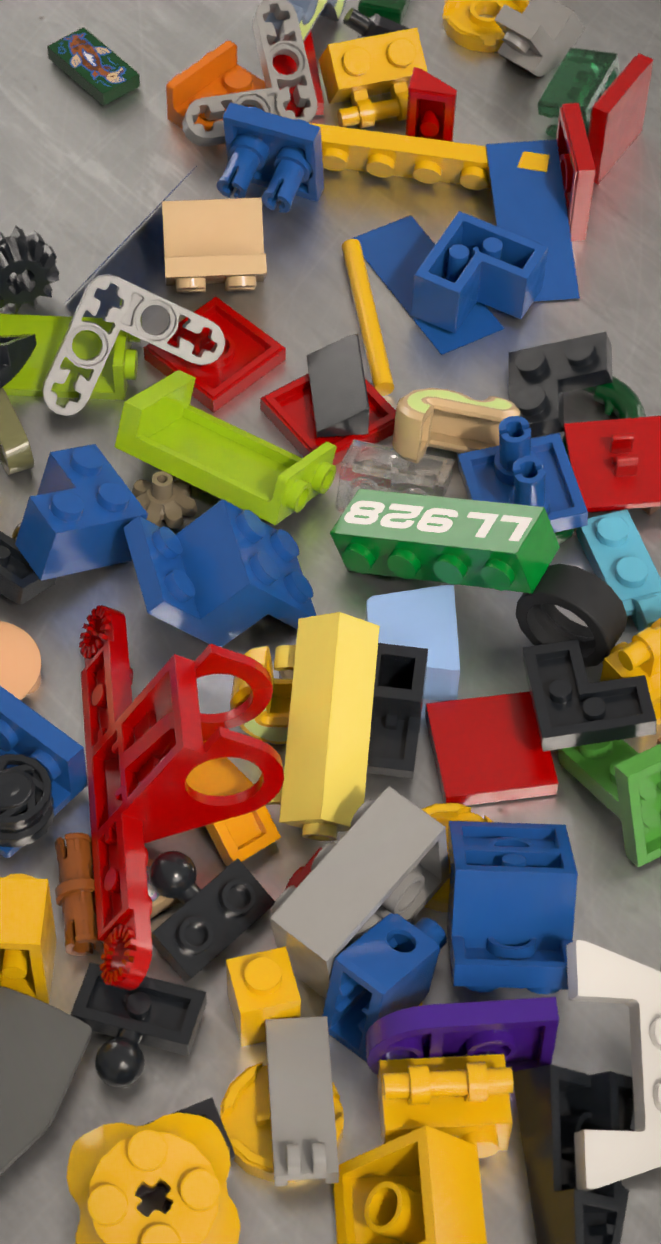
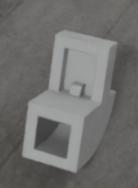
M531 0L523 14L504 4L494 19L505 33L502 38L504 43L497 53L536 76H544L560 64L585 29L573 10L555 0Z

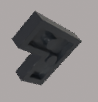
M607 332L509 352V401L513 402L520 410V417H524L529 422L531 438L564 431L563 393L613 382L612 345Z
M578 639L523 647V662L543 751L656 734L657 720L645 675L589 684Z

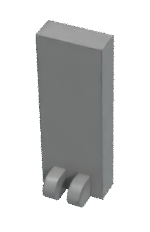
M327 1016L265 1019L275 1186H287L288 1180L325 1178L326 1184L339 1183Z

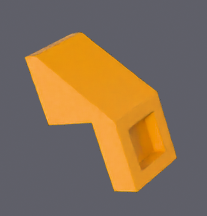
M227 757L212 759L198 765L186 778L187 784L193 790L210 796L233 795L245 791L254 785ZM266 806L244 815L206 825L225 866H229L237 858L242 862L281 838Z

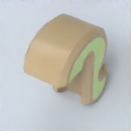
M427 388L413 390L402 397L397 403L392 446L399 456L416 464L419 463L426 453L427 447L466 453L499 446L500 422L510 416H520V410L513 402L495 396H490L480 401L460 392L447 389Z

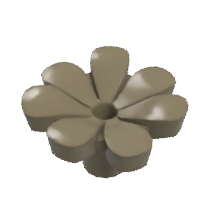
M164 471L154 473L152 483L139 479L133 485V495L148 513L146 520L159 527L161 526V521L165 520L169 528H179L184 524L183 515L194 517L197 513L196 501L189 497L192 493L191 485L181 479L173 482L172 475Z

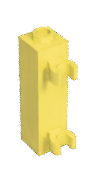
M342 612L299 618L296 645L277 646L275 650L274 670L294 671L284 765V782L276 797L266 805H281L279 823L302 828L303 838L318 841L337 840L338 832L348 831L351 828L350 824L354 814L364 803L380 626Z

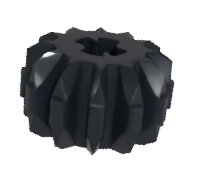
M15 226L9 237H5L0 232V308L7 305L14 314H17L21 305L26 303L36 310V298L39 296L52 298L50 283L59 280V271L55 265L57 256L53 248L45 244L42 236L35 230L25 236L24 231Z

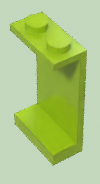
M0 314V336L35 334L37 343L23 368L10 382L2 387L7 395L43 397L42 387L44 379L73 317ZM82 317V321L94 322L106 332H110L113 322H106L103 318ZM83 330L77 333L72 342V349L75 355L85 360L97 356L102 346L99 335L91 330ZM120 330L89 399L125 400L127 381L137 379L138 352L136 349H131L132 342L140 343V338ZM64 357L60 367L70 368L71 371L63 384L55 382L51 390L57 393L58 398H78L80 393L73 387L76 377L80 373L85 379H88L92 369L78 367L67 357Z

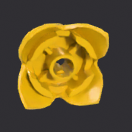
M173 1113L163 1115L150 1124L142 1126L122 1122L104 1124L75 1141L69 1154L66 1178L69 1192L80 1210V1221L75 1235L76 1244H238L240 1220L237 1208L228 1194L226 1183L231 1166L230 1154L226 1142L215 1123L199 1115ZM160 1182L170 1190L165 1199L173 1204L166 1214L154 1210L149 1217H146L137 1209L142 1203V1199L135 1196V1194L143 1184L146 1187L153 1188Z

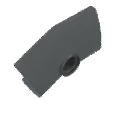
M0 986V1175L49 1129L92 1037L91 1027L83 1021L36 998Z

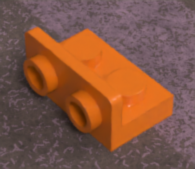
M227 40L215 50L208 52L188 69L175 75L167 83V119L183 129L182 121L188 106L194 100L265 89V81L237 64V45ZM244 105L246 107H255L253 105ZM199 113L194 124H202L205 131H210L213 123L223 120V117L222 119L211 121L207 120L205 113Z

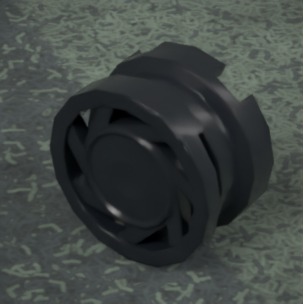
M5 754L0 756V847L18 848L34 843L45 835L51 826L55 809L52 797V784L47 770L37 760L20 754ZM8 765H19V766L7 768Z

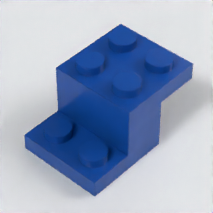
M222 499L176 535L165 526L159 527L141 516H138L123 527L147 613L208 644L211 643L219 647L225 646L267 614L298 629L299 618L317 616L311 600L314 595L313 589L303 575L297 559L299 555L297 543L287 531L271 527L261 521L250 510L243 511Z
M449 821L448 849L451 871L447 937L453 986H465L469 990L483 993L492 992L498 988H526L537 994H554L559 990H568L566 945L573 942L578 872L566 825Z

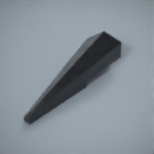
M552 1064L513 1071V1084L537 1244H620L629 1190L622 1185V1180L590 1191L576 1189L574 1133L581 1130L634 1131L630 1129L634 1111L633 1077L612 1071L589 1075Z

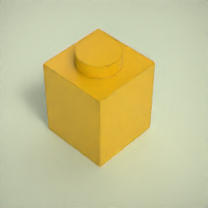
M286 946L226 959L227 995L241 1047L266 1042L265 1019L301 1018V998Z

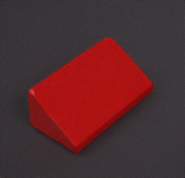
M417 67L413 68L408 87L406 136L453 142L457 90Z

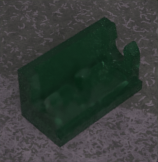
M570 48L537 103L538 113L549 118H559V110L562 104L579 103L588 138L592 106L620 74L618 53ZM549 125L546 134L556 138L558 125Z

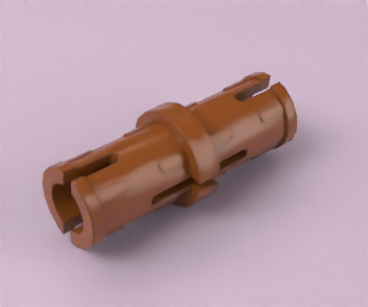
M85 833L65 834V840L59 837L55 841L59 867V885L55 889L56 904L62 906L66 952L73 956H88L94 954L92 943L94 950L97 952L101 951L104 947L103 941L98 940L92 840L91 836Z

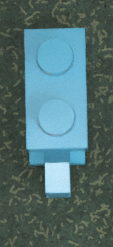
M627 509L588 518V526L576 528L577 538L594 574L609 585L621 599L627 616H631L639 633L661 618V578Z

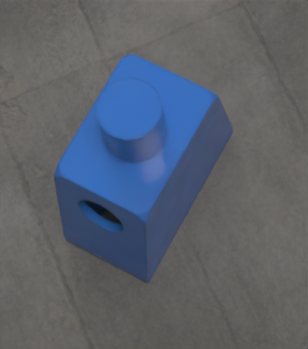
M388 914L334 959L322 1016H327L328 1034L367 1062L365 1036L370 1026L390 1013L419 1006L429 993L439 952L447 943V937L442 927L434 920L426 917L421 918L412 925L399 914Z

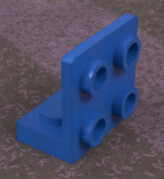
M0 686V756L5 754L25 755L37 760L47 770L52 784L55 816L88 785L84 747ZM8 765L7 768H11V767H15V766H19V765ZM0 847V855L4 858H10L21 847Z

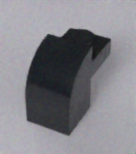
M378 643L367 773L413 779L427 672L428 649Z

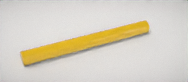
M348 239L342 244V252L373 387L382 396H386L394 391V383L360 242L357 239Z

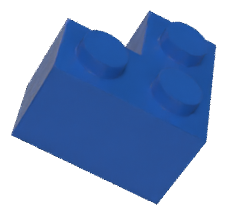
M459 211L414 274L411 315L452 333L457 332L477 301L522 319L543 288L548 246Z
M96 444L54 451L49 454L37 495L30 496L15 545L41 581L132 561L123 527L138 516L147 519L148 513Z

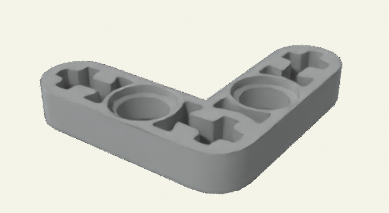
M263 0L259 4L252 20V29L266 88L194 100L188 106L182 121L184 134L192 143L198 146L226 144L223 120L214 122L210 131H205L202 124H194V122L197 121L199 113H205L207 120L222 119L225 108L228 107L230 102L242 106L253 105L271 114L290 119H301L308 123L312 122L317 112V98L297 13L293 5L287 0ZM269 13H274L277 20H284L279 30L281 41L274 43L276 32L273 23H265ZM280 54L288 55L295 61L297 71L291 75H282L274 69L272 59ZM296 86L293 92L296 106L305 107L300 118L295 117L294 112L291 110L285 111L290 101L289 88Z
M110 274L99 275L91 280L86 287L44 379L42 387L43 399L48 407L57 414L73 415L82 410L90 398L120 330L198 365L211 364L221 356L225 346L224 334L217 324L203 316L120 277ZM110 283L118 286L116 295L122 299V303L119 308L110 306L107 309L103 320L113 322L110 332H106L94 322L82 321V317L86 310L93 316H96L100 307V301L94 297L97 288L106 290ZM151 305L162 306L169 314V324L165 331L160 334H149L141 326V314L145 308ZM180 315L188 317V321L182 327L199 334L204 327L210 329L208 338L215 342L211 351L202 349L199 355L192 354L194 345L179 336L177 337L176 346L167 343L177 331ZM83 330L94 331L101 338V350L92 359H81L75 355L72 349L73 338ZM64 357H67L76 366L92 369L88 379H85L78 373L73 386L80 393L76 401L67 399L64 405L56 403L57 393L51 389L55 382L63 384L66 381L71 370L70 368L60 367Z

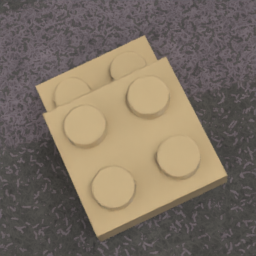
M262 198L162 201L166 285H176V293L206 292V284L225 283V291L227 292L255 290L256 282H264L267 274L263 240Z

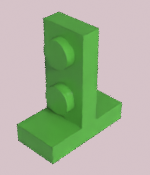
M623 739L558 749L560 765L621 820L626 857L638 868L661 857V744L641 753L635 751Z

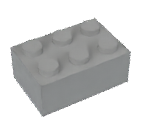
M390 786L385 789L376 801L368 799L359 807L351 820V828L337 844L330 842L325 845L315 857L311 866V873L297 888L290 886L284 890L272 907L270 922L277 948L286 946L294 975L324 999L327 996L334 959L388 914H399L405 920L411 922L450 878L445 826Z

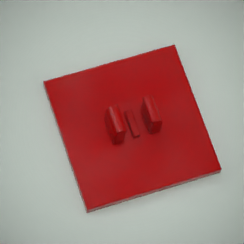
M661 416L564 423L563 430L568 458L588 512L661 506Z

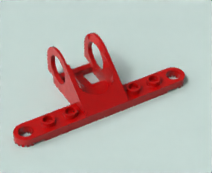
M98 605L96 609L93 608L91 610L92 615H88L86 618L89 625L84 623L82 627L87 629V631L81 633L80 639L83 640L79 643V647L81 648L80 653L85 658V668L81 672L97 933L98 940L103 941L104 954L101 955V960L105 961L100 965V971H103L101 978L105 984L126 990H134L145 978L152 957L150 923L152 899L148 895L146 874L148 850L144 847V843L244 815L265 806L281 790L284 782V769L280 755L272 746L254 737L229 730L257 717L268 706L272 698L273 685L271 676L261 663L246 655L210 643L195 661L174 654L132 702L131 685L133 682V669L129 665L125 615L121 611L104 605ZM211 674L232 675L244 680L251 687L252 691L248 699L235 709L217 714L200 713L196 678ZM224 757L245 759L254 763L262 772L259 780L245 791L228 796L205 795L193 790L186 782L188 774L198 765L212 759Z

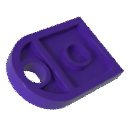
M556 997L421 1005L395 1011L377 1020L367 1030L365 1036L367 1064L370 1070L377 1076L379 1060L504 1054L506 1067H511L512 1072L552 1064L559 1024Z

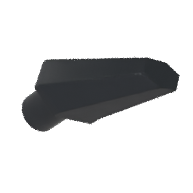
M354 8L347 12L343 20V24L358 33L357 39L410 29L378 14L368 18Z

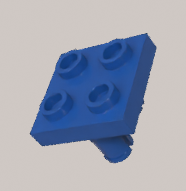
M230 102L223 115L228 164L217 182L218 191L225 197L230 198L236 187L237 189L234 193V199L245 198L250 183L266 187L267 189L262 194L263 204L275 211L279 200H282L279 206V212L281 213L290 211L295 196L318 202L324 190L321 127L301 119H290L265 112L257 107H246Z
M510 416L503 419L499 424V446L458 454V469L469 500L545 507L554 533L588 526V511L560 433L531 439L529 422L524 417Z

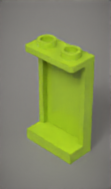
M180 370L124 401L115 448L205 492L224 499L238 508L250 510L257 517L273 525H277L293 512H300L306 503L319 493H326L335 478L336 466L332 464L336 451L335 445L325 442L301 458L191 406L190 401L196 378Z

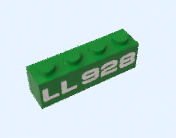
M358 489L330 531V535L347 571L531 594L560 548L545 507Z

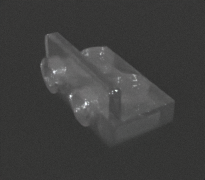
M354 439L341 463L335 507L338 511L344 512L358 489L444 497L452 480L455 460L424 454L419 463L416 464L403 459L396 453L393 447Z

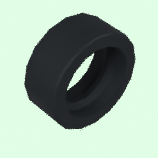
M565 564L549 565L532 594H522L517 602L515 614L521 631L534 646L578 639L585 667L597 666L604 661V658L609 656L612 648L624 632L627 622V614L623 602L609 585L586 570ZM555 605L571 611L583 620L587 626L570 620Z

